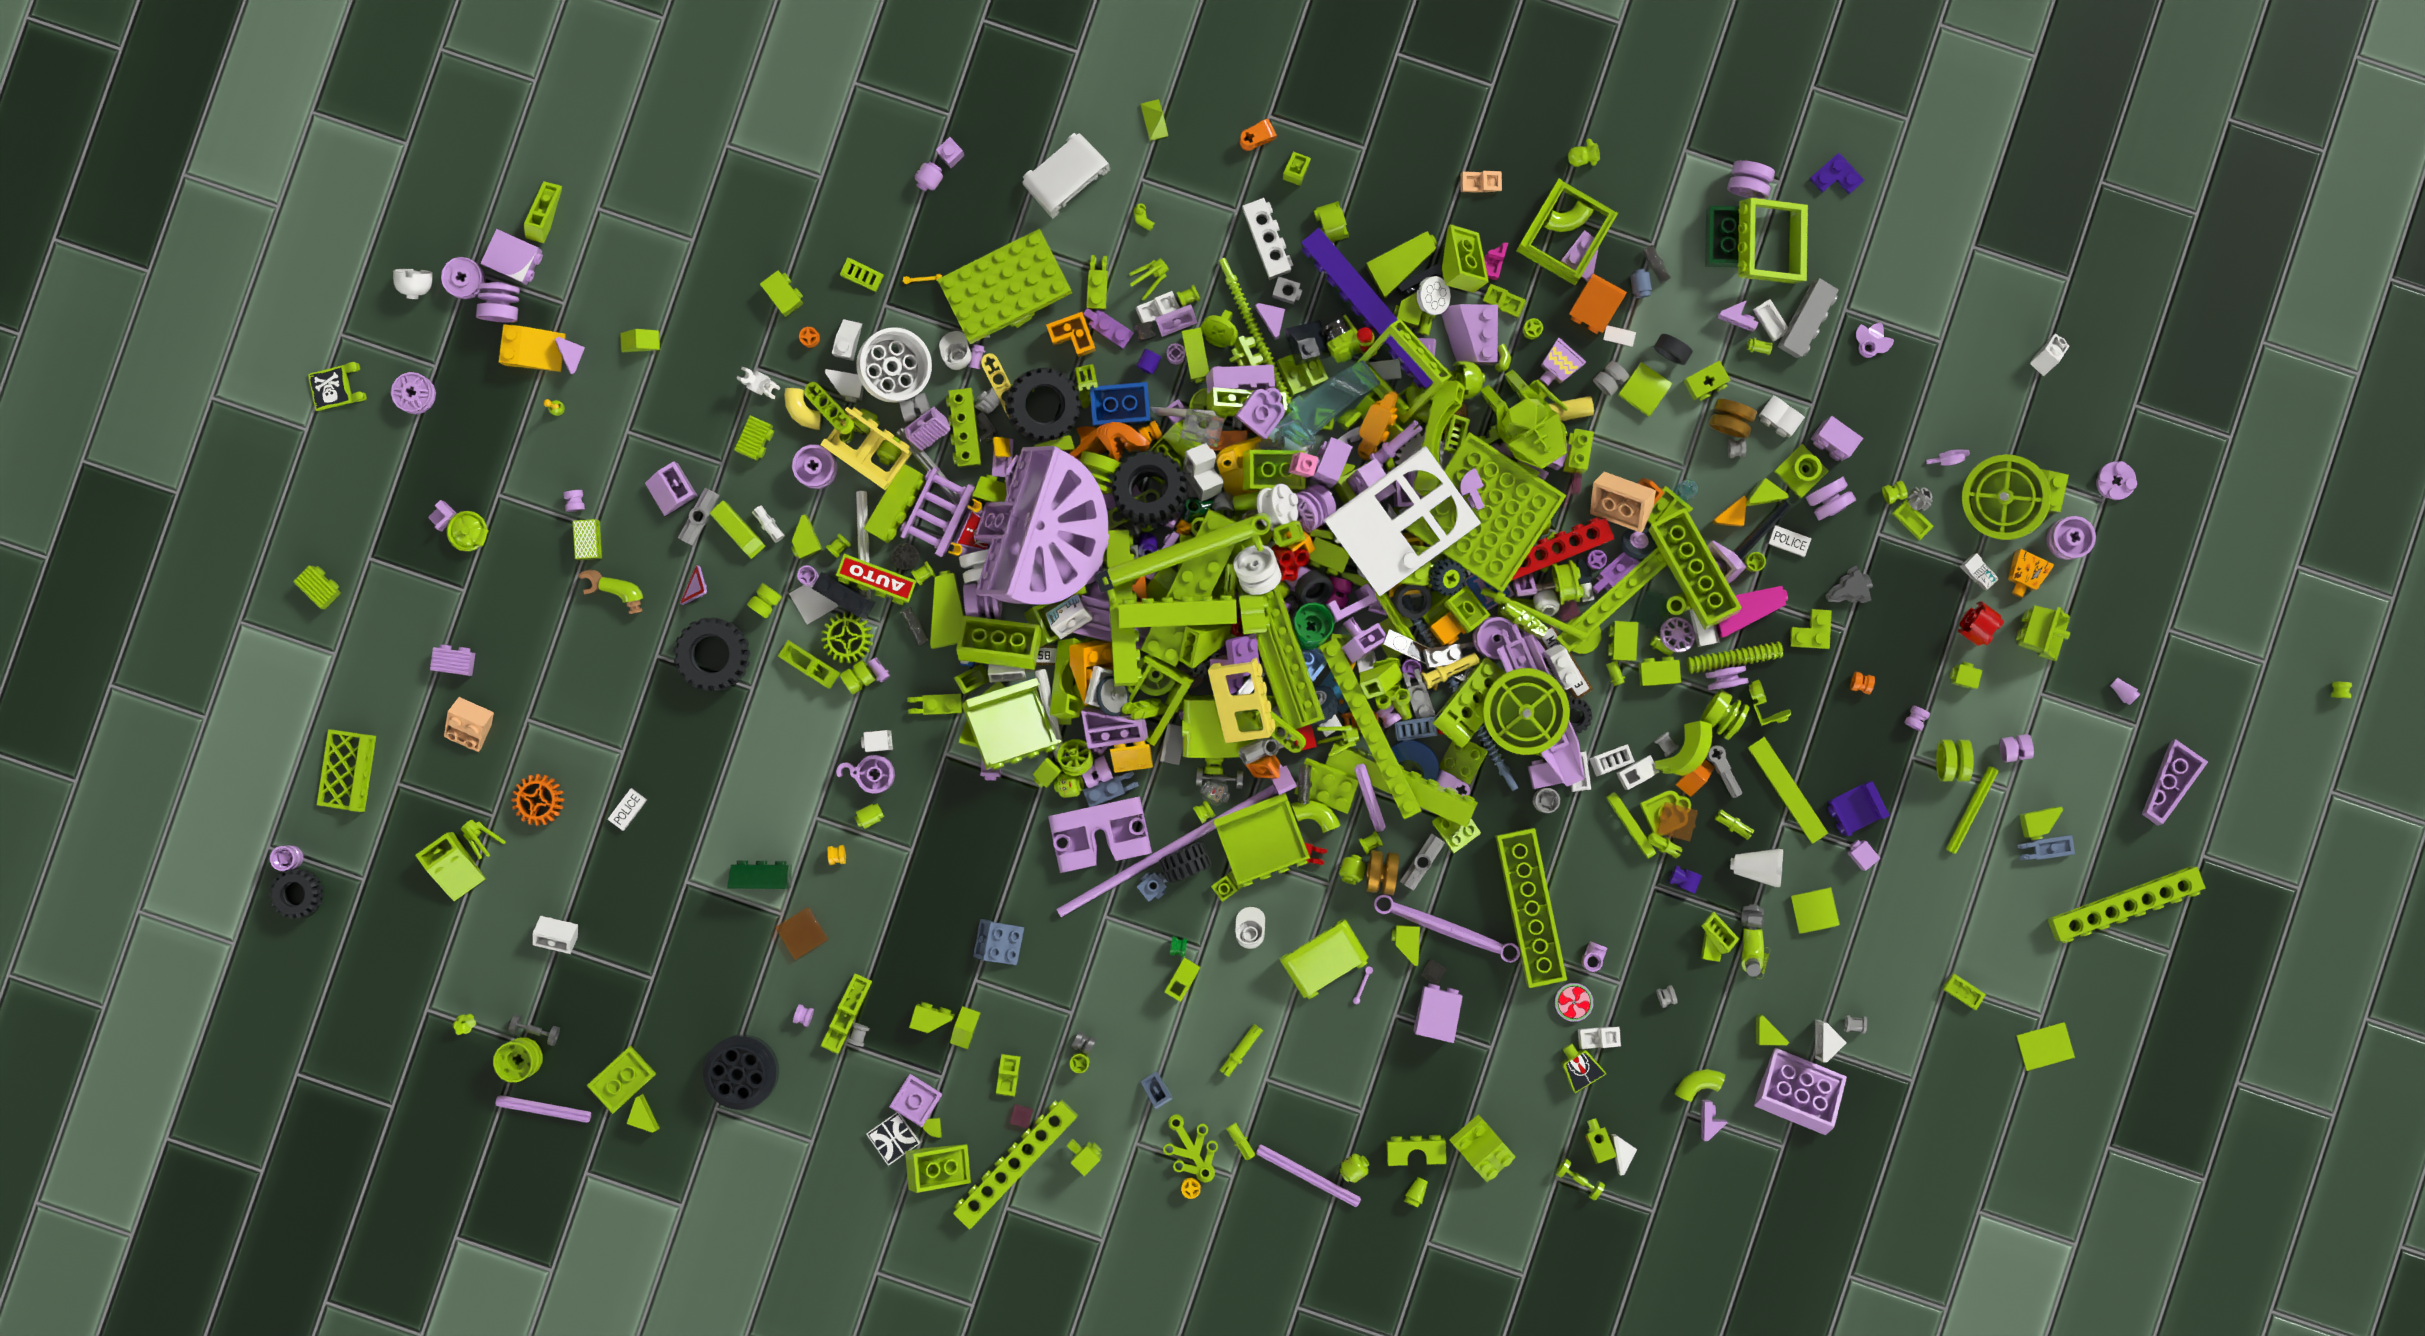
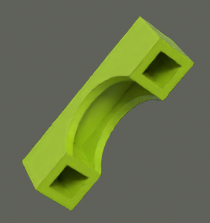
M1075 638L1060 640L1057 644L1050 715L1063 720L1080 716L1081 698L1073 690L1074 675L1070 667L1069 645L1084 643V641Z

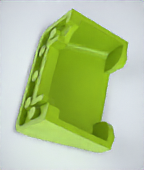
M1343 918L1333 928L1331 926L1312 940L1294 949L1293 953L1290 952L1283 955L1279 960L1302 997L1311 999L1319 994V989L1355 967L1359 969L1368 963L1366 960L1369 957L1348 922Z

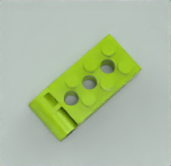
M1487 656L1483 660H1479L1480 663L1475 665L1432 721L1433 725L1460 748H1463L1469 742L1474 733L1484 723L1483 706L1486 694L1491 685L1500 676L1505 674ZM1484 682L1488 684V688L1485 687ZM1473 696L1477 699V703L1474 702ZM1462 711L1465 712L1466 717H1463Z

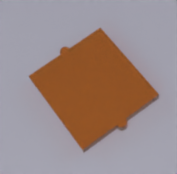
M1665 802L1662 815L1659 816L1660 823L1657 833L1690 842L1693 828L1696 827L1695 820L1698 811Z

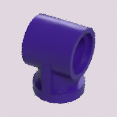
M1144 349L1136 366L1145 373L1153 374L1157 370L1162 357L1151 350Z
M1676 865L1671 873L1669 883L1678 884L1677 887L1695 894L1702 876L1687 869L1682 870Z

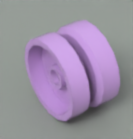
M1735 161L1731 171L1735 177L1729 179L1728 191L1745 198L1768 199L1771 190L1768 184L1773 181L1774 169L1752 161Z
M819 445L802 447L793 458L792 469L795 477L800 483L811 489L827 487L834 481L837 475L838 465L835 457L827 449ZM813 465H819L818 467H816V470L814 471Z
M1844 477L1805 497L1810 506H1815L1820 502L1823 503L1822 506L1814 511L1818 521L1842 511L1847 505L1856 501L1852 491L1839 495V492L1848 486Z
M2079 516L2059 519L2050 526L2046 535L2047 547L2050 552L2057 558L2064 560L2076 559L2088 554L2094 547L2096 540L2095 529L2092 524Z
M1488 617L1474 628L1472 634L1476 651L1484 657L1500 659L1497 649L1506 645L1501 630L1505 629L1508 632L1510 642L1516 641L1518 639L1512 629L1514 624L1502 617ZM1494 635H1498L1496 637L1497 642L1493 639Z

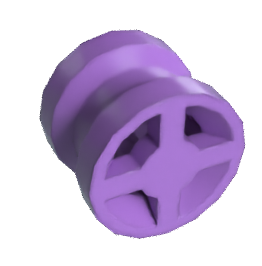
M1594 550L1586 557L1588 567L1593 570L1604 567L1607 562L1605 553L1600 550Z

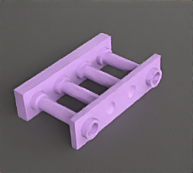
M934 467L933 470L929 469L925 477L927 482L908 522L904 521L900 531L902 532V538H907L911 534L934 545V548L937 549L935 554L943 557L964 517L967 506L973 498L976 486L968 484L967 487H961L937 475L940 469ZM933 482L960 494L961 500L959 504L954 505L930 493ZM925 499L951 511V514H953L951 521L945 522L921 510ZM917 516L942 528L945 532L943 538L937 539L913 527Z

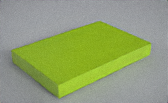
M629 1046L587 1086L613 1114L651 1080L656 1073L633 1047Z

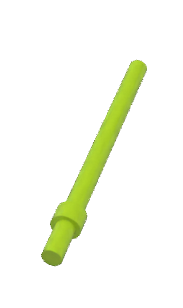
M1485 587L1481 591L1482 595L1493 599L1497 604L1506 605L1510 602L1538 620L1584 641H1587L1590 635L1505 597L1506 594L1496 593Z

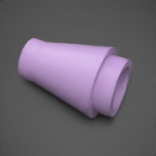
M2119 678L2110 685L2123 703L2128 705L2132 704L2140 695L2137 692L2138 689Z

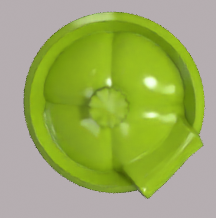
M472 511L457 513L450 519L447 526L449 542L461 551H472L480 546L483 547L489 532L483 518Z

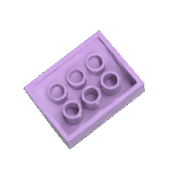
M1774 1048L1759 1086L1754 1106L1826 1135L1835 1126L1847 1077Z

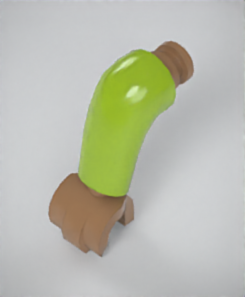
M586 570L578 575L580 579L588 578L592 582V587L583 590L584 594H589L599 589L619 596L622 602H626L627 607H630V610H628L629 614L642 611L639 605H641L640 599H643V594L635 584L624 580L602 577L596 570Z

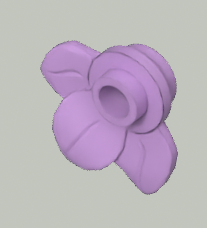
M1881 322L1872 325L1869 329L1861 324L1856 331V338L1860 343L1858 347L1859 353L1863 357L1870 358L1876 353H1885L1893 345V339L1884 337V328ZM1866 345L1871 347L1870 352L1865 350Z

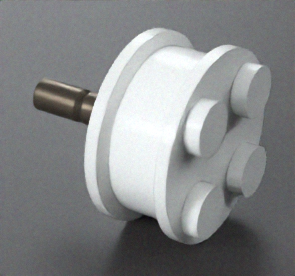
M1284 484L1275 485L1272 489H1262L1257 497V509L1247 512L1246 517L1250 518L1258 513L1268 514L1272 521L1271 530L1291 521H1297L1298 497Z

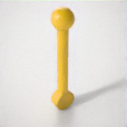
M937 274L936 276L909 278L906 276L903 278V282L908 285L910 282L938 281L937 279L941 278L942 275Z

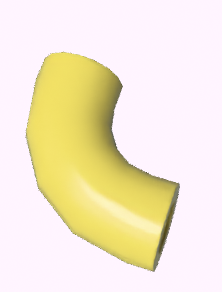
M785 388V405L791 418L801 426L820 430L822 413L806 406L804 390Z

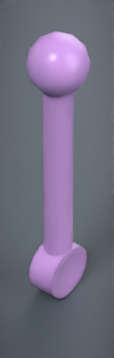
M1368 966L1365 969L1364 979L1356 997L1353 998L1354 1004L1360 1003V996L1369 974L1373 972L1372 967Z

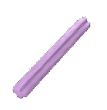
M501 1095L496 1098V1106L586 1123L591 1119V1112Z

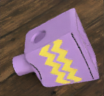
M1558 338L1541 364V368L1546 372L1539 379L1546 386H1549L1554 379L1561 384L1579 370L1586 361Z

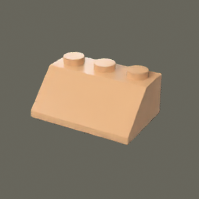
M1603 472L1593 482L1590 514L1602 519L1606 518L1610 522L1641 533L1654 507L1656 490Z

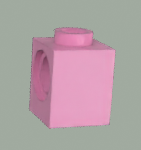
M1303 452L1294 453L1289 473L1306 478L1314 476L1318 457Z

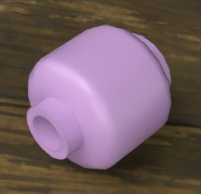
M932 162L923 163L915 174V180L918 182L917 186L924 191H927V189L935 190L943 178L942 169Z

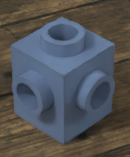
M1149 871L1141 878L1143 882L1137 886L1145 898L1151 901L1154 897L1159 899L1166 893L1164 889L1167 887L1165 884L1167 880L1161 873L1157 875L1156 872L1151 874ZM1155 882L1157 884V888H1151L1150 883Z

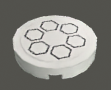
M1437 276L1427 277L1421 281V286L1417 290V302L1423 312L1429 315L1441 314L1449 306L1451 298L1450 289L1445 285L1442 278Z

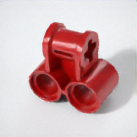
M1276 544L1271 548L1281 571L1280 582L1283 580L1294 582L1298 577L1299 566L1302 567L1309 561V552L1301 547L1293 552L1286 547H1279Z

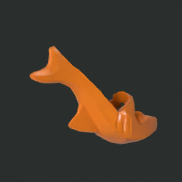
M1120 422L1106 423L1098 428L1089 426L1078 427L1077 432L1081 438V443L1069 455L1079 461L1082 451L1099 455L1109 451V458L1119 462L1123 449L1126 448L1129 453L1134 451L1145 452L1149 449L1150 442L1135 429Z

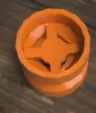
M1855 671L1851 680L1850 690H1861L1863 693L1870 695L1874 687L1875 676H1864L1862 673Z

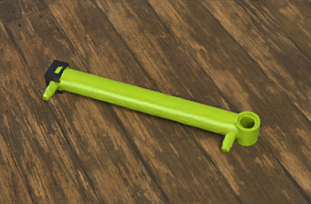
M1258 513L1250 518L1111 568H1104L1096 572L1094 576L1101 593L1107 591L1112 604L1117 603V596L1114 587L1249 538L1253 539L1259 552L1262 551L1263 546L1259 535H1264L1270 530L1272 521L1268 514ZM1262 519L1266 522L1267 526L1259 528L1256 525V521Z

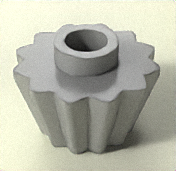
M991 388L987 392L985 390L977 396L976 399L978 401L974 407L989 414L999 405L1000 400L994 389Z

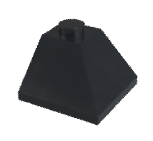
M1320 320L1284 329L1296 366L1331 357Z

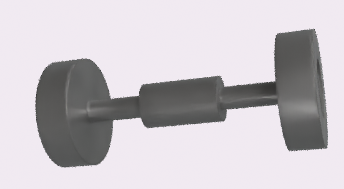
M1197 767L1196 786L1202 787V779H1211L1213 782H1226L1227 780L1237 781L1236 789H1242L1243 770H1237V777H1227L1224 774L1209 776L1203 775V767Z
M516 1014L513 1016L509 1026V1033L516 1034L518 1029L522 1028L526 1032L540 1036L542 1034L548 1036V1045L554 1046L556 1044L560 1027L553 1026L549 1033L533 1025L520 1024L521 1016Z

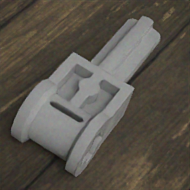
M1717 745L1711 746L1706 756L1707 760L1712 762L1717 773L1720 774L1731 797L1736 798L1740 796L1742 791L1730 770L1731 767L1726 759L1724 748ZM1714 751H1719V754L1717 755L1718 759L1716 757H1712Z

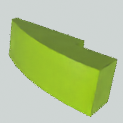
M789 640L778 655V657L831 689L840 672Z

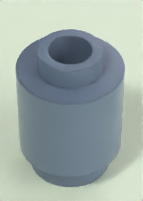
M1645 269L1633 271L1634 274L1630 275L1635 298L1651 296L1650 291H1652L1649 272H1645Z

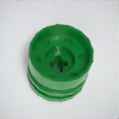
M1308 603L1302 606L1291 619L1299 646L1305 650H1313L1321 646L1334 628V618L1330 610L1318 603Z

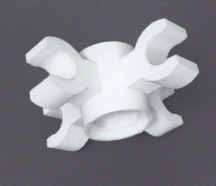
M741 368L746 374L743 378L737 376V379L746 385V388L759 395L765 393L766 396L775 399L771 391L773 388L779 390L780 387L771 381V378L756 370L753 373L748 368Z

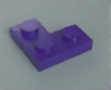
M1840 153L1835 155L1810 178L1812 183L1822 193L1837 181L1850 194L1865 181Z

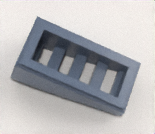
M1434 717L1395 722L1397 741L1438 736L1437 727L1432 724ZM1427 721H1428V724H1429L1430 733H1427V729H1426V722H1427ZM1418 723L1421 724L1422 734H1420ZM1410 724H1413L1414 735H1412Z

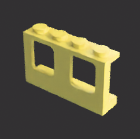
M847 407L845 411L851 419L856 418L870 428V433L857 450H854L840 440L842 433L834 428L829 437L824 439L820 445L886 491L911 456L912 452L908 450L910 446L901 440L899 443L893 439L894 435L886 429L883 432L877 428L879 424L869 418L867 421L862 418L863 413L855 407L852 410ZM843 420L839 421L843 426L846 425ZM884 440L889 441L902 451V454L889 472H885L871 462L872 456Z
M1253 658L1251 662L1221 666V663L1212 664L1208 669V674L1225 743L1270 737L1275 730V721L1271 718V703L1266 697L1267 687L1266 683L1262 680V666L1258 664V659ZM1250 673L1255 692L1231 695L1226 675ZM1258 709L1263 729L1240 732L1235 712Z

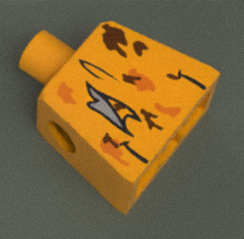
M2023 549L2016 550L2008 575V580L2016 584L2012 594L2023 598L2026 589L2030 591L2037 590L2054 564Z

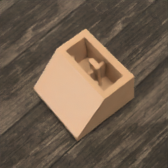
M458 697L448 710L444 737L479 752L492 726L494 712Z

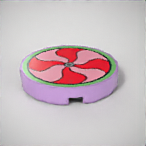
M1568 983L1557 991L1555 1008L1562 1018L1568 1021H1580L1591 1013L1593 997L1585 986L1578 983Z

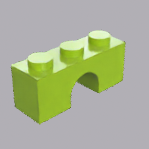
M1430 1135L1429 1139H1422L1421 1136H1410V1139L1393 1136L1391 1140H1386L1388 1166L1408 1165V1155L1415 1149L1422 1150L1425 1153L1427 1165L1446 1164V1140L1441 1138V1135Z

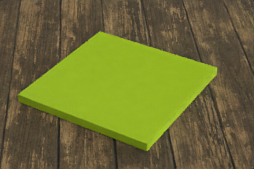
M1469 432L1444 469V472L1460 493L1459 487L1462 478L1470 470L1476 468L1484 485L1477 489L1485 507L1476 511L1475 507L1471 508L1481 524L1440 553L1461 564L1463 568L1503 593L1566 495ZM1466 494L1462 497L1470 507L1467 498L1470 496L1469 494ZM1451 495L1429 511L1446 535L1454 527L1457 517L1456 505ZM1423 516L1405 529L1430 546L1440 540Z

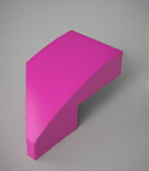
M1503 243L1502 246L1488 251L1487 255L1484 256L1489 279L1498 281L1508 243Z

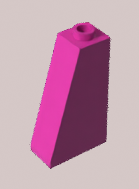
M1783 586L1735 595L1742 609L1739 613L1716 624L1719 638L1728 636L1785 606L1786 601H1788L1787 591L1783 590Z

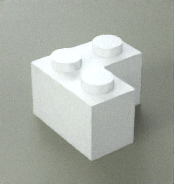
M1207 443L1186 451L1182 470L1184 477L1201 502L1221 493L1223 486L1221 475L1217 474L1214 470L1216 454L1213 449L1209 448Z

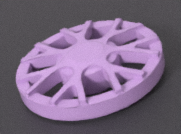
M1673 617L1665 621L1661 627V640L1671 651L1684 652L1693 645L1695 633L1691 624L1685 619ZM1671 622L1675 628L1672 629L1668 623ZM1678 622L1682 623V627H1678ZM1684 628H1688L1690 633H1685ZM1664 631H1670L1669 636H1665ZM1685 637L1690 638V643L1685 640ZM1670 640L1675 642L1673 646L1668 643ZM1682 641L1684 648L1680 649L1679 643Z

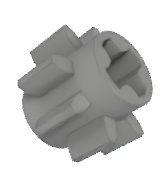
M1915 487L1908 496L1910 498L1908 502L1914 510L1922 508L1925 511L1931 506L1930 503L1933 502L1931 500L1933 496L1927 488L1919 490Z

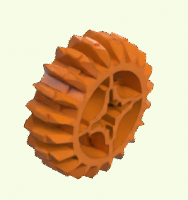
M536 774L535 779L533 775H529L528 780L525 778L521 779L523 785H516L519 791L512 792L514 795H517V798L511 799L512 802H517V805L512 806L513 809H519L516 812V816L523 814L521 821L524 822L528 819V825H532L534 822L536 826H540L541 822L543 825H547L548 820L554 821L553 815H560L557 809H563L559 802H564L565 800L564 798H559V795L563 794V791H557L560 784L553 786L555 779L551 778L548 781L547 775H544L541 779L540 774ZM540 784L539 788H536L535 793H526L531 786ZM545 787L550 791L552 801L547 799ZM539 796H540L541 801L546 802V803H537V804H536L537 801H535V799L530 798V797H539ZM524 799L530 803L529 810H531V812H529L526 809ZM542 806L550 807L545 814L536 816L537 811H540Z

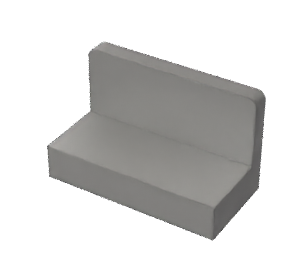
M1168 724L1160 761L1179 765L1183 749L1182 726Z

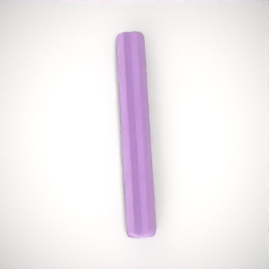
M1358 764L1354 770L1376 832H1382L1386 826L1367 769L1364 764Z

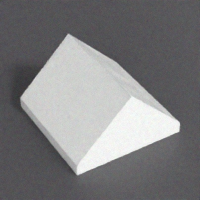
M1815 1020V1058L1822 1062H1828L1846 1042L1828 1023Z

